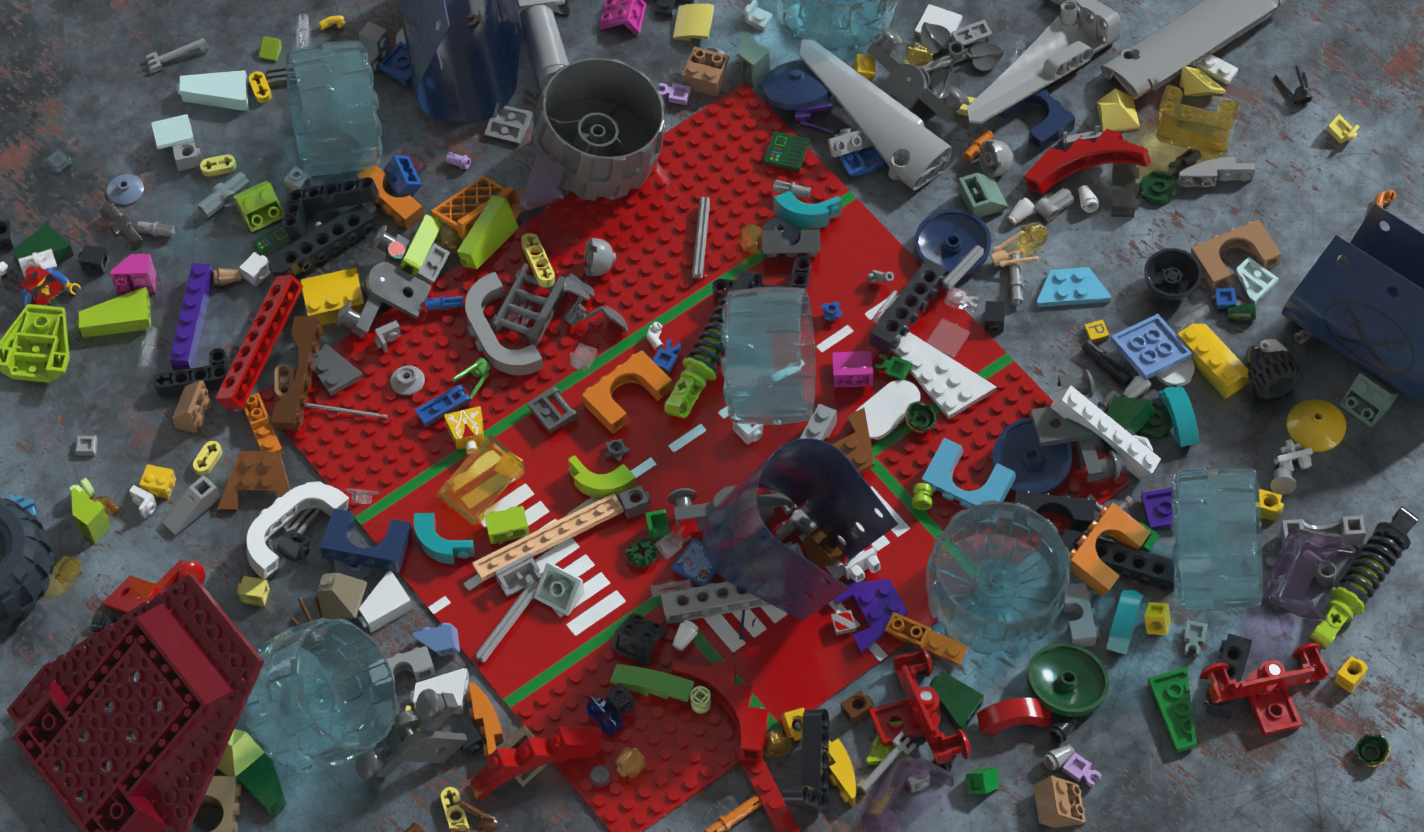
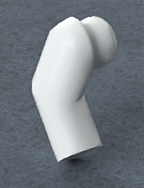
M1276 339L1262 340L1259 345L1260 349L1264 352L1289 351Z

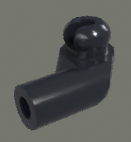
M1250 346L1247 350L1246 361L1250 366H1253L1258 361L1259 353H1261L1258 346Z

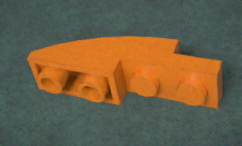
M259 393L250 395L244 406V411L260 451L284 454Z
M893 612L885 628L886 632L916 649L923 647L928 651L929 655L942 661L943 659L958 666L961 665L969 649L967 645L934 632L930 627Z
M470 682V690L466 691L468 703L472 702L473 706L472 709H469L471 721H475L477 728L480 727L482 738L486 737L487 744H483L485 756H490L497 749L496 743L504 742L500 722L487 696L475 683Z

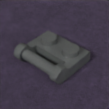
M556 387L550 388L527 403L528 408L549 433L554 432L568 422L576 420L579 415L560 396V391ZM549 399H554L565 414L561 415Z

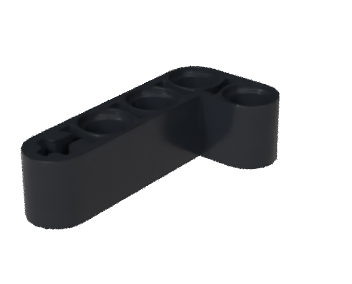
M221 348L213 349L209 353V366L156 374L153 378V384L157 395L160 397L182 395L185 386L202 378L204 379L201 381H204L208 391L220 389L230 369L226 352Z

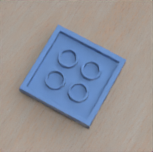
M1159 314L1112 335L1110 339L1112 344L1144 380L1192 358L1193 354Z

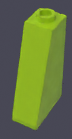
M493 195L457 251L463 266L478 269L519 229L507 198Z
M427 214L424 216L406 250L405 256L398 265L399 269L414 277L416 276L442 225L437 218Z
M140 288L79 311V319L76 320L77 331H81L82 337L86 338L151 329L150 297L147 288Z

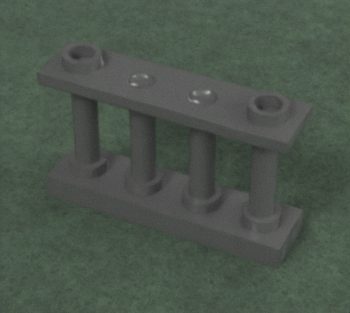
M525 263L522 269L517 271L516 281L498 315H494L492 325L494 333L497 335L501 327L527 335L529 346L534 344L537 348L566 292L563 291L565 277L559 276L553 286L546 287L551 292L549 297L544 298L522 290L525 281L540 286L535 276L529 275V267ZM517 297H521L543 305V309L541 312L536 313L516 306L514 302ZM509 312H513L535 320V324L533 327L527 328L505 319Z

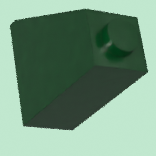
M47 223L12 249L13 261L19 268L21 266L18 259L33 255L32 253L35 252L37 254L52 249L56 262L71 258L74 254L71 245Z
M1114 396L1107 415L1134 436L1154 416L1156 411L1150 400ZM1101 438L1104 445L1112 447L1103 438Z
M942 671L939 676H934L930 687L938 694L940 699L939 708L954 729H960L964 732L982 707L984 695Z
M268 750L236 776L242 789L270 817L279 814L287 805L274 761Z

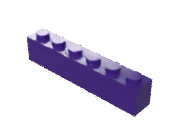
M192 263L169 357L173 371L189 369L194 366L214 280L211 264Z

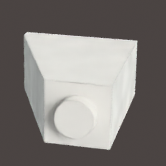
M391 570L386 573L359 608L361 616L358 619L364 628L367 627L371 633L413 610L410 598Z
M463 668L416 683L415 691L412 690L410 695V702L413 703L414 709L416 710V701L419 694L425 689H432L439 694L453 693L459 706L453 714H464L466 691L469 682L468 670Z

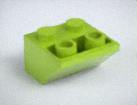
M264 181L232 196L251 232L267 226L284 216L272 185L268 181Z
M73 488L71 490L72 513L81 535L96 544L111 527L108 521L109 517L104 511L105 507L99 501L94 502L84 491L79 492Z

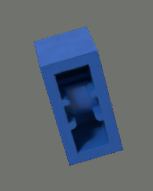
M393 155L383 169L395 197L400 198L409 195L413 197L422 185L409 156Z

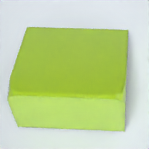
M264 36L259 58L277 62L282 49L280 39Z

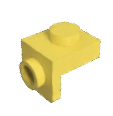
M1338 114L1325 129L1341 144L1346 140L1350 142L1354 139L1359 126L1356 124L1352 127Z

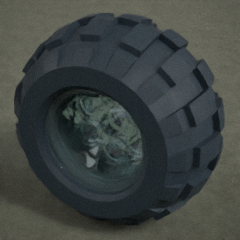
M7 498L0 499V629L13 625L12 620L19 616L26 617L35 609V601L44 597L49 587V574H52L54 564L50 540L40 521L28 510L24 511L19 504Z

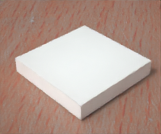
M929 4L915 29L914 35L921 37V28L924 22L941 25L948 29L951 34L952 31L957 30L962 15Z

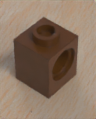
M861 690L840 703L841 713L852 727L869 717V709H873L872 699L868 695H864ZM855 706H862L863 708L857 710V709H855L854 707H855Z

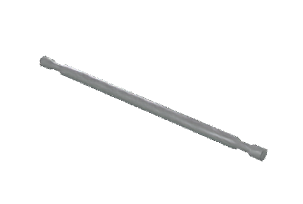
M307 403L306 406L311 408L325 409L371 417H382L385 419H387L388 415L384 414L380 415L377 413L350 410Z

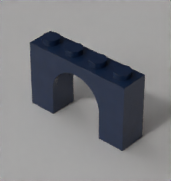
M1044 88L999 113L1004 119L1016 109L1025 105H1034L1043 109L1047 114V118L1029 131V142L1041 153L1060 140L1062 132L1067 131L1068 134L1074 130L1075 126L1074 115L1062 107L1061 103L1052 98Z
M333 509L320 547L322 558L328 561L345 562L349 565L357 564L367 568L383 569L388 572L390 570L400 572L412 536L411 522L391 519L386 536L381 543L370 548H360L349 541L355 524L353 512Z

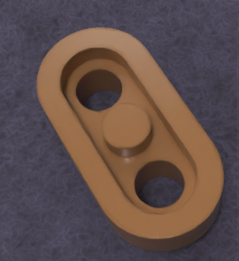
M287 363L278 365L274 371V389L279 399L286 394L283 391H288L295 379L294 369Z

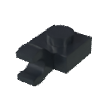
M1188 149L1175 158L1176 161L1168 165L1169 168H1174L1175 166L1177 168L1172 175L1179 176V172L1183 171L1185 166L1195 165L1197 160L1202 157L1200 150Z

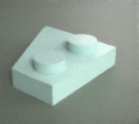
M1250 257L1236 268V274L1252 304H1256L1278 283L1279 278Z

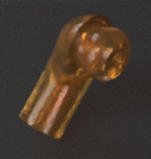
M108 496L92 499L94 502L99 501L103 504L105 509H108L113 515H117L121 511V508Z

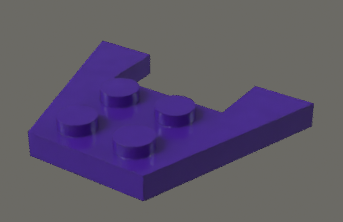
M890 579L845 584L850 588L832 600L834 605L853 598L869 628L853 634V640L861 655L887 633L885 628L893 612L904 617L908 615V611Z

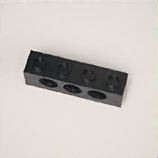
M1228 633L1227 640H1222L1220 652H1223L1222 657H1217L1216 663L1228 664L1229 670L1227 674L1232 676L1229 679H1236L1237 682H1241L1253 640ZM1233 656L1236 660H1231L1228 657ZM1207 692L1204 704L1207 705L1206 713L1230 720L1236 699L1213 704L1210 694Z

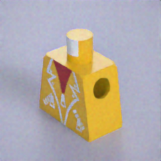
M481 406L445 414L447 429L457 449L466 448L467 454L477 453V445L484 443Z

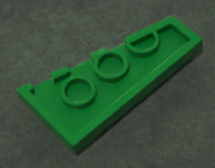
M1187 667L1148 678L1149 686L1176 753L1196 748L1197 740Z

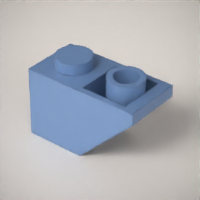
M450 623L439 624L436 628L424 627L419 629L418 632H413L414 638L440 656L460 652L458 631Z

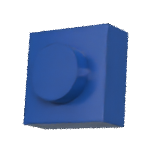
M1235 288L1215 289L1216 309H1228L1229 307L1236 306Z

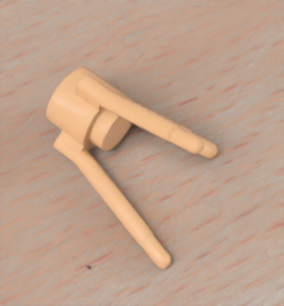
M1020 231L1001 245L994 247V251L990 255L995 267L1039 259L1036 256L1009 260V253L1005 249L1002 250V248L1024 234V231ZM1019 249L1013 252L1022 253L1024 252V249Z

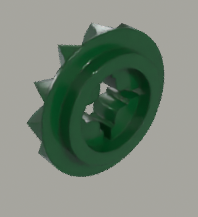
M645 538L635 539L634 542L629 543L626 549L628 562L639 568L652 565L658 556L657 546H655L652 540L649 541ZM639 547L642 548L643 551H645V558L643 557V555L638 553Z

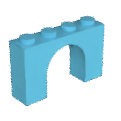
M944 438L922 477L923 483L931 485L933 492L937 490L943 493L942 496L948 500L953 501V499L960 501L961 506L967 509L972 507L978 510L977 513L985 518H988V516L995 518L1016 479L1015 472L997 463L984 486L974 491L959 489L952 481V474L964 451L962 446Z

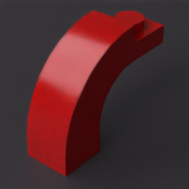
M1037 698L1004 700L987 706L976 713L980 732L993 735L1000 733L1008 727L1019 724H1032L1046 728L1053 725L1051 711L1043 707Z

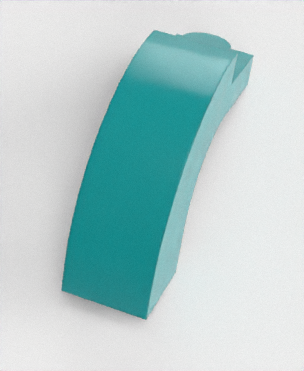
M791 191L774 197L773 211L786 223L800 228L812 229L828 226L829 219L840 215L842 210V200L838 196L818 204L801 202Z
M1182 386L1167 387L1163 391H1159V399L1166 405L1172 419L1175 441L1181 447L1200 443L1195 414Z
M414 513V528L418 543L429 557L447 564H454L455 557H474L473 540L443 539L436 533L434 513Z
M1135 590L1122 591L1110 631L1107 650L1127 654L1144 595L1139 594Z

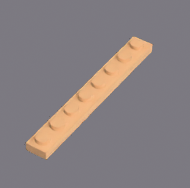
M615 493L473 562V567L483 582L495 576V571L529 553L533 557L624 512L623 506Z

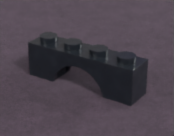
M1016 491L1013 522L1033 524L1042 514L1058 513L1069 520L1073 529L1088 531L1087 528L1095 517L1096 500L1055 496L1048 493L1038 494L1031 493L1030 491Z

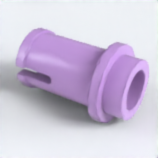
M449 152L446 156V163L458 166L464 170L469 168L471 159L467 155L461 156Z

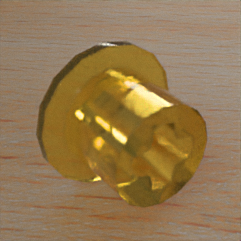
M772 730L766 735L765 740L768 744L767 754L770 757H782L792 749L791 740L785 738L781 730Z

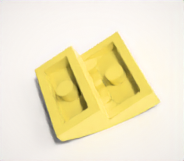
M686 4L679 6L673 39L691 41V38L708 40L714 5Z

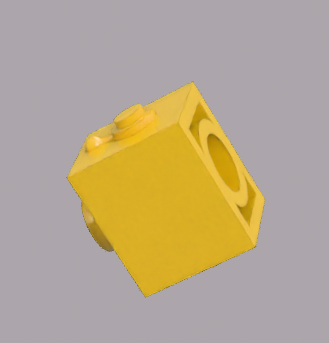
M857 54L851 68L872 83L876 75L875 59L871 55Z
M147 464L139 485L141 489L152 494L154 498L169 499L175 486L176 476L173 469Z

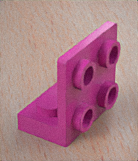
M605 0L599 28L602 30L625 24L633 34L640 33L647 4L643 0Z
M871 351L834 352L832 354L834 388L873 386Z

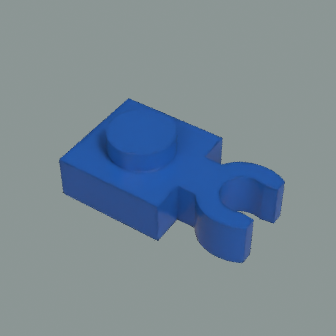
M671 339L667 340L666 349L660 348L652 360L663 372L668 374L678 359L676 354L681 350L680 343L676 347H670L672 345Z

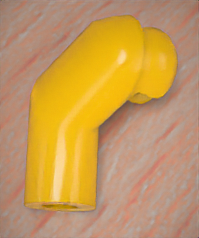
M341 15L329 16L318 22L322 31L334 24L338 28L346 25L344 17Z

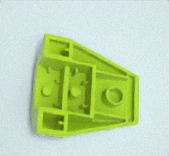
M27 304L0 340V372L16 380L51 383L65 374L70 359L65 308Z

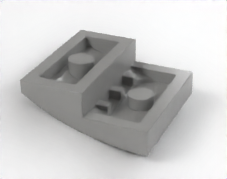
M497 103L493 117L489 119L485 136L520 144L531 121L532 112L510 106H505L497 112L499 107Z

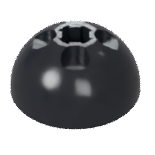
M1168 248L1154 253L1147 260L1144 276L1149 289L1156 296L1169 301H1177L1190 296L1197 289L1202 278V269L1198 260L1192 254L1181 249Z

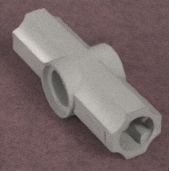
M239 172L226 183H218L212 189L211 194L197 205L198 210L205 218H209L221 207H229L234 202L232 196L246 189L250 185V181L242 172Z

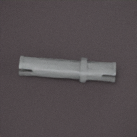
M1019 252L1009 253V260L1021 259V254ZM1021 263L1009 265L1010 283L1008 288L1011 291V304L1018 306L1019 302L1020 304L1023 303L1022 290L1024 289V284L1021 280Z

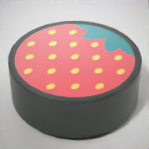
M393 241L386 247V255L393 261L401 260L406 254L405 246L399 241Z

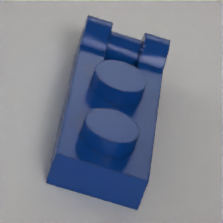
M457 385L416 408L415 414L423 425L427 427L443 418L445 414L452 413L462 406H468L472 399L464 393L465 390L462 385Z

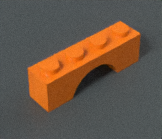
M372 163L357 175V179L370 177L374 180L380 193L379 198L374 203H378L387 215L390 214L394 217L395 222L399 226L402 225L408 230L424 217L422 206L410 195L398 198L390 196L385 192V188L388 185L386 173L375 163Z

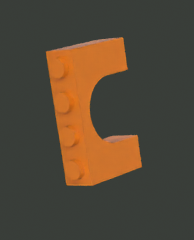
M642 350L637 354H633L628 361L618 365L613 372L603 376L598 383L588 387L582 394L583 405L612 434L628 424L627 413L611 397L616 388L626 383H636L643 386L657 401L673 390L672 380Z
M1115 503L1108 507L1104 506L1097 514L1099 519L1091 522L1087 528L1088 534H1083L1076 543L1079 546L1076 550L1072 549L1066 556L1068 561L1064 565L1065 568L1101 596L1111 589L1120 575L1098 557L1095 548L1097 537H1112L1122 545L1139 549L1151 533Z

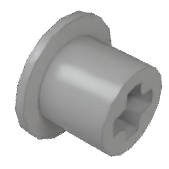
M1281 467L1274 471V479L1270 484L1273 492L1285 495L1290 494L1296 489L1297 484L1295 479L1292 478L1290 469Z

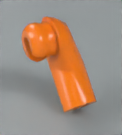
M1393 190L1381 192L1376 195L1374 204L1376 203L1383 208V205L1392 202L1396 198V193Z

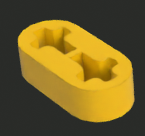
M259 71L251 73L249 82L255 99L262 104L269 102L272 95L265 75ZM256 79H259L261 84H257ZM263 90V92H264L265 95L262 96L261 93H260V91Z

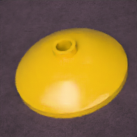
M1309 399L1296 404L1290 410L1286 428L1290 438L1294 443H1300L1301 448H1312L1314 452H1322L1336 447L1342 441L1346 432V421L1342 412L1332 403L1320 399Z

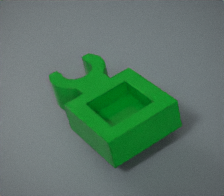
M880 354L879 358L884 360V363L882 365L875 364L874 366L879 371L886 370L885 374L889 377L905 380L912 364L895 356H892L890 361L885 355Z

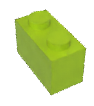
M513 506L507 510L492 511L484 515L491 544L529 535L523 506Z

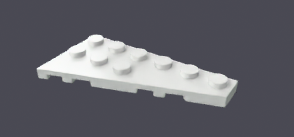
M908 332L906 337L902 336L898 348L892 350L898 358L907 360L912 364L909 372L948 419L997 391L995 385Z

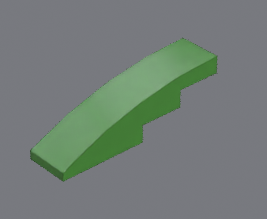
M621 664L616 665L610 680L611 684L619 685L622 682L628 690L649 696L650 693L665 699L672 697L684 702H688L694 687V681L656 670Z

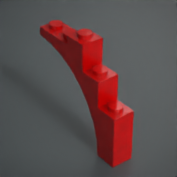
M1106 128L1094 143L1078 138L1066 152L1050 147L1026 173L1024 179L1028 190L1043 195L1063 178L1092 166L1128 163L1147 167L1151 160L1145 147L1124 141L1122 133Z
M715 661L713 668L705 665L673 663V675L694 681V687H706L710 691L711 696L715 697L731 714L740 733L741 759L761 762L769 723V709L751 707L752 686L734 684L736 664L727 661Z
M558 727L548 738L528 737L517 749L497 748L486 759L487 765L470 781L475 798L484 799L505 782L534 768L565 759L593 757L604 744L597 728Z

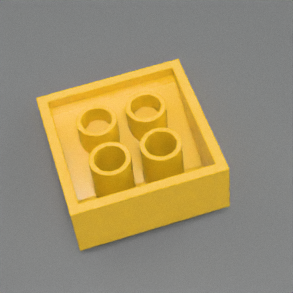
M356 267L301 279L308 317H317L322 325L336 323L339 310L347 302H352L350 309L357 313H360L365 305Z

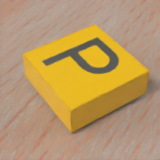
M1103 320L1084 325L1086 334L1093 343L1109 339V333Z

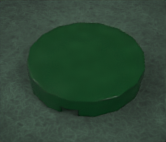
M1153 171L1151 174H1146L1140 182L1141 196L1148 203L1154 205L1168 204L1177 195L1178 184L1173 179V176L1167 172Z
M1152 403L1156 412L1138 432L1149 439H1161L1171 433L1173 423L1165 405Z

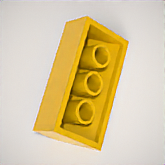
M1191 324L1177 333V336L1192 351L1191 359L1194 362V366L1225 399L1250 383L1247 375L1249 372L1248 368L1206 324Z

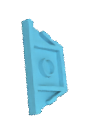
M1089 267L1050 270L1037 299V307L1111 302V295Z

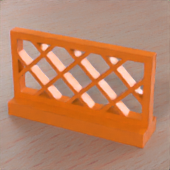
M482 176L432 209L431 215L456 229L458 236L464 239L493 196L491 192H500L494 196L507 198L511 207L512 200L516 198L515 188L511 186L504 188L489 178ZM484 183V184L488 185L489 187H479V186ZM468 193H476V196L465 195H467ZM478 193H489V195L478 196ZM476 201V204H465V202ZM478 201H486L483 204H478ZM455 202H463V205L452 204ZM463 210V213H452V211ZM465 210H473L470 213H465ZM441 211H450V213H446V214H441L440 212H441Z

